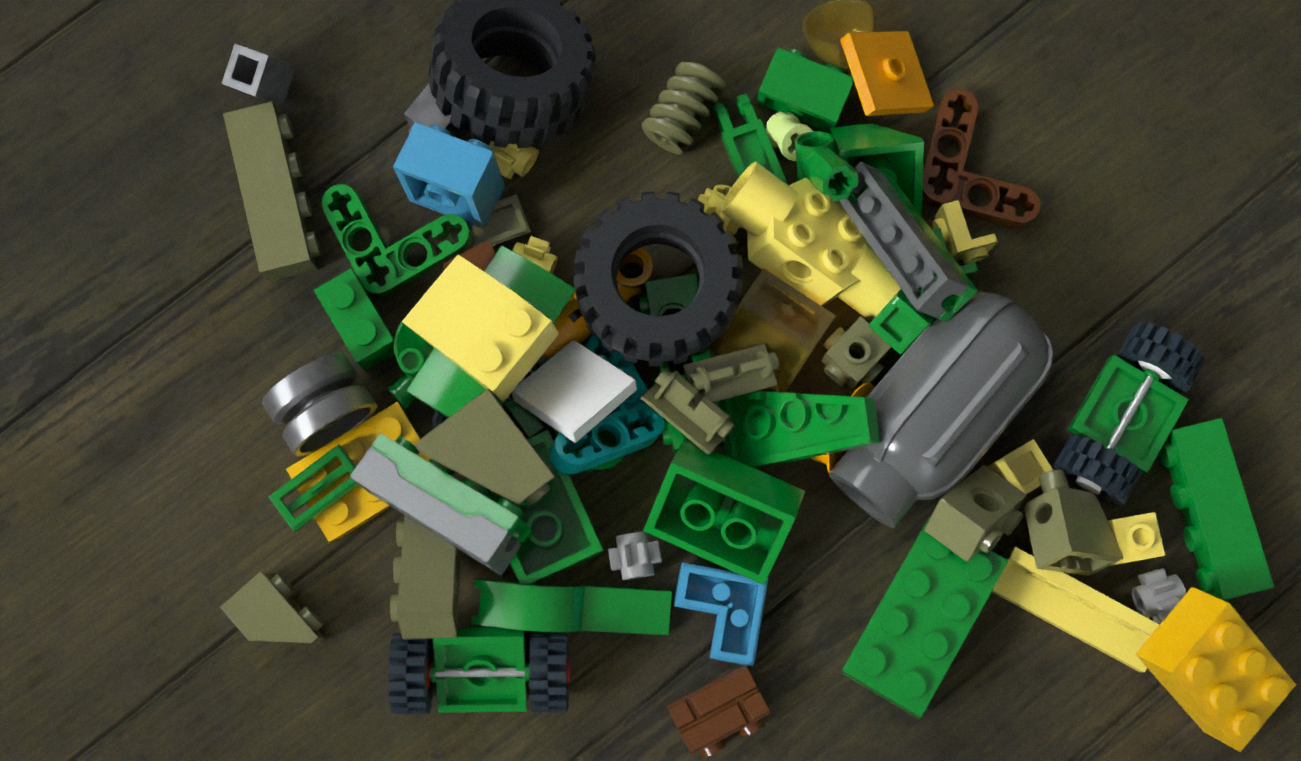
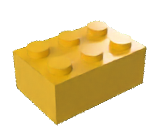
M1191 587L1136 652L1137 657L1203 732L1239 752L1244 749L1296 686L1295 682L1230 603L1194 587Z

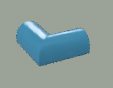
M681 563L674 607L717 614L709 658L754 666L768 578L765 584L762 585L735 572Z

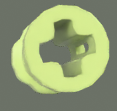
M778 112L768 120L766 133L772 146L779 147L781 153L788 160L796 161V138L803 133L813 131L807 125L801 124L794 114Z

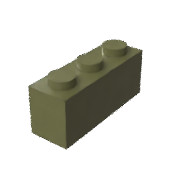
M404 515V520L397 521L396 524L397 546L402 547L401 557H394L393 561L394 583L399 584L398 594H392L390 598L391 621L399 622L402 639L457 637L461 550Z

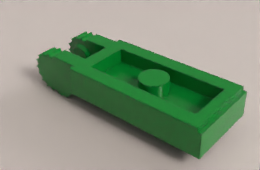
M747 94L736 97L738 111L745 125L733 128L728 111L722 102L713 105L714 117L722 133L721 139L737 178L740 177L749 165L756 161L787 184L762 120L757 119Z

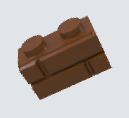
M746 665L740 666L666 706L691 756L700 752L702 758H706L725 748L726 744L723 739L737 731L740 732L743 738L765 726L762 718L770 714Z

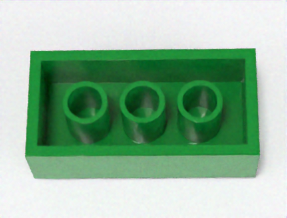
M931 517L925 523L842 669V674L919 720L1009 561L992 551L988 554L980 551L969 562H966L924 531Z

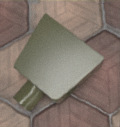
M1052 470L1042 474L1039 477V481L1044 494L1027 502L1024 508L1037 569L1090 576L1124 559L1097 497L1092 492L1070 489L1063 470Z

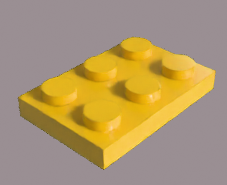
M396 402L286 468L292 479L338 444L343 446L349 457L358 465L368 449L372 448L373 442L380 433L394 442L398 436H401L414 445L421 438L401 405ZM420 452L417 455L427 462L430 460L428 456ZM337 459L298 488L300 494L302 495L343 463L340 459ZM348 472L308 502V508L348 480L351 474ZM358 486L315 518L328 542L334 543L385 512L391 506L368 493L361 486Z

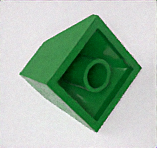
M872 123L830 128V134L834 138V151L853 169L860 162H863L891 175L922 216L924 141L921 137ZM867 184L864 185L859 192L862 194L869 186Z

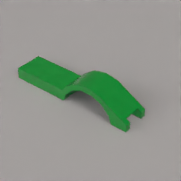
M474 578L473 587L481 589L479 614H471V624L539 632L598 631L669 635L672 591L668 589L582 584L578 586H544L506 582L497 579Z

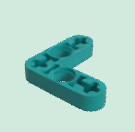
M597 335L590 337L585 348L595 353L596 349L600 353L607 352L609 355L608 359L605 355L598 356L635 379L637 390L576 443L559 433L549 448L548 456L555 469L569 475L646 448L655 442L664 429V418L641 399L648 389L633 363L624 360V354L618 351L612 353L602 346V340ZM637 420L640 424L647 423L650 427L649 430L646 427L633 429L630 435L628 432ZM607 430L613 433L617 439V446L608 447L602 444L598 439L597 431ZM584 442L587 446L580 451L577 457L573 453L565 454L563 451L565 446L569 450L580 448Z

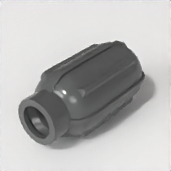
M978 291L948 322L934 318L931 324L922 331L867 396V398L875 399L880 443L848 450L829 472V477L862 510L882 524L895 528L918 500L937 498L957 486L1039 389L1052 367L1054 355L1050 339L1043 333L1041 326L1034 317L1010 298L995 293Z

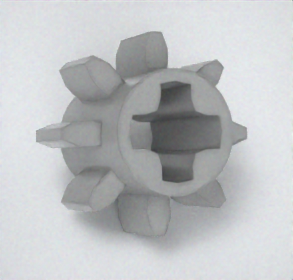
M644 531L615 537L617 548L608 549L611 571L621 569L622 580L655 575L653 564L662 563L659 541L649 542L648 533Z
M1164 568L1138 575L1141 585L1132 588V598L1138 613L1146 618L1153 617L1154 622L1158 624L1163 622L1186 594L1181 579L1176 574L1166 576Z

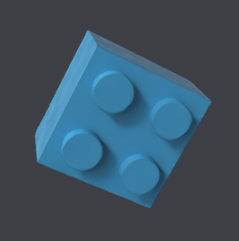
M415 122L393 165L410 202L444 215L456 214L468 221L469 224L484 230L493 213V208L497 201H499L505 188L494 151L487 144L476 139H470L468 142L454 137L447 129L434 124L427 127Z

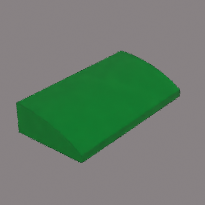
M503 246L500 247L484 271L518 294L549 318L553 324H555L575 292V288ZM434 348L406 392L449 418L485 391L486 388ZM493 395V397L500 404V406H502L504 402H502L495 395Z

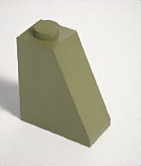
M488 389L415 443V447L420 453L516 504L521 503L524 499L529 504H532L551 489L547 482L554 475Z

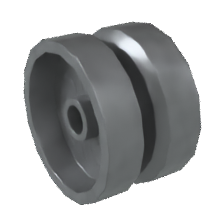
M333 353L300 367L273 386L263 398L262 404L273 422L276 424H287L282 437L292 453L297 457L315 452L363 423L377 408V404L364 385H352L357 372L344 353Z

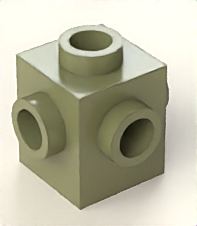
M861 316L847 331L839 327L823 344L828 350L821 360L826 365L824 368L825 373L836 384L842 387L847 384L851 389L860 381L870 383L883 370L884 366L879 361L891 348L887 342L868 327L869 323ZM850 353L854 354L858 359L853 358Z

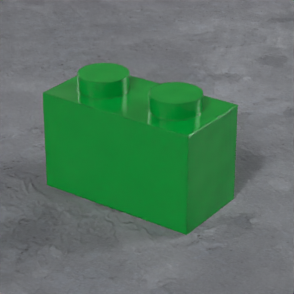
M777 47L759 89L756 106L774 113L790 112L799 119L801 124L830 134V128L836 127L854 79L839 66L833 64H826L824 66L809 60V57L799 50L787 49L786 51Z
M351 268L313 290L354 360L365 372L395 354V338Z

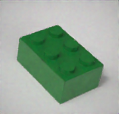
M548 430L526 439L554 475L547 482L551 487L547 493L532 504H529L526 499L516 504L486 488L489 492L485 497L498 503L500 498H504L521 509L524 513L520 519L531 529V532L525 541L521 543V547L510 562L520 584L537 585L604 554L569 474L561 473L550 462L548 455L553 439Z
M684 437L670 464L643 531L764 585L794 523L805 491L713 450L707 455L690 439Z

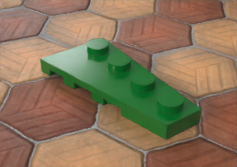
M754 391L719 401L720 409L730 415L728 420L734 424L730 433L725 437L726 456L755 469L880 443L874 398Z

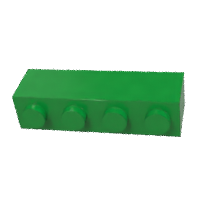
M1219 418L1171 430L1158 454L1162 465L1169 469L1173 482L1170 488L1171 498L1175 507L1181 510L1186 527L1183 528V537L1189 551L1194 552L1199 569L1196 570V580L1199 589L1221 600H1227L1274 588L1223 419Z

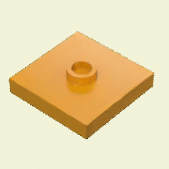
M909 31L849 32L840 39L866 116L924 113L934 107Z

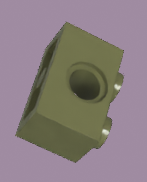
M983 465L940 499L924 531L966 562H969L980 551L988 554L998 543L1003 533L1008 536L1015 530L1023 518L1024 514L1019 509L1027 495Z

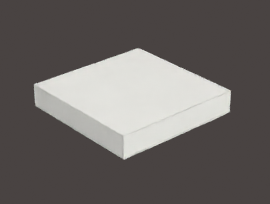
M572 340L516 386L512 391V396L516 403L576 443L633 394L637 388L635 379Z

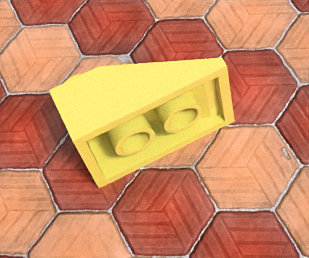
M460 255L454 258L402 321L502 402L506 400L559 335V332L549 318L518 294Z

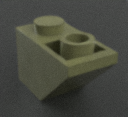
M260 571L220 607L248 641L320 644L326 639L319 630L324 625L321 619L307 605L303 609L297 605L290 597L295 593V590L279 573L272 576L270 573Z

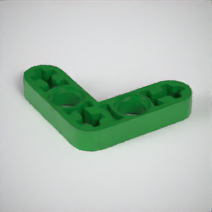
M337 184L331 186L322 198L324 214L358 279L367 291L378 296L392 295L457 255L466 252L474 241V231L469 222L456 214H447L389 247L358 191L345 184ZM344 196L347 199H352L347 203V208L351 216L358 220L350 222L346 214L335 210L340 205L339 197ZM450 225L457 229L462 228V231L457 234L459 242L454 244L449 240H445L437 245L442 250V253L438 255L436 247L428 238L432 236L439 242L449 235L447 228ZM368 229L372 235L370 247L362 252L356 251L352 245L354 234L359 230ZM416 244H423L427 249L426 261L420 266L411 267L407 261L409 249ZM374 258L380 268L386 271L389 270L390 273L385 276L387 283L383 286L373 282L372 280L377 277L374 266L368 262H364L362 265V261Z

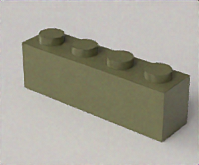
M273 101L223 113L259 273L268 282L318 270L315 257L321 255V249L315 231L309 232L306 217L312 216V211L306 192L299 191L296 178L302 177L303 173L297 153H290L287 139L294 136L287 113L281 114Z

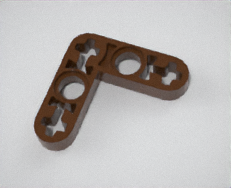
M965 89L949 91L938 107L923 166L922 200L926 204L939 209L942 204L959 200L963 215L1011 228L1028 226L1040 211V200L1033 190L963 171L978 113V102L976 97ZM955 102L962 103V110L965 112L960 117L957 128L949 127L954 114V110L949 107H953ZM944 138L954 140L959 146V154L952 158L942 156L938 151L937 142ZM940 168H946L948 170L943 179V186L949 188V190L946 189L941 195L934 194V186L928 183L935 181ZM974 187L985 189L989 193L990 203L985 207L974 206L969 201L968 191ZM1000 193L1005 195L1001 201L1002 203L1014 204L1017 199H1021L1024 201L1023 207L1029 209V211H1025L1019 217L1015 215L1016 208L1003 204L999 212L994 211V208L999 201Z

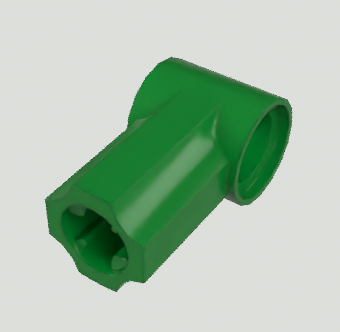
M822 131L806 132L799 135L795 140L798 181L806 177L834 202L848 199L851 191L858 186V173L834 151L833 136Z

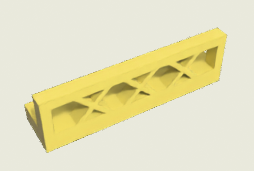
M1017 547L1003 551L1001 557L1009 561L994 586L993 593L1136 671H1146L1147 667L1137 657L1136 652L1158 628V623L1063 572L1037 569L1034 556Z

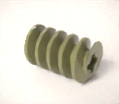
M682 62L677 65L675 69L676 76L669 78L667 81L668 90H664L659 94L658 100L660 104H655L650 109L652 118H646L642 122V129L652 142L678 155L683 153L677 146L678 142L686 145H691L693 142L686 129L700 131L701 124L694 116L698 115L705 118L710 114V111L702 104L703 101L711 104H716L718 101V97L711 91V88L718 90L726 88V83L720 76L706 66L694 62Z

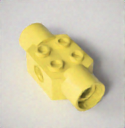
M755 161L736 180L720 206V211L747 230L748 260L815 309L838 297L868 320H873L901 289L838 201L834 202L828 195L823 194L806 177L788 186Z

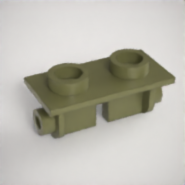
M765 344L683 365L687 381L698 390L693 398L694 403L699 405L704 397H707L714 403L778 385L773 371L779 368L778 358L774 352H767Z
M664 369L656 379V383L641 399L709 455L730 433L734 426L728 420L730 415L723 412L707 397H704L699 405L695 404L693 398L698 390L680 376L677 370L672 373L669 369Z

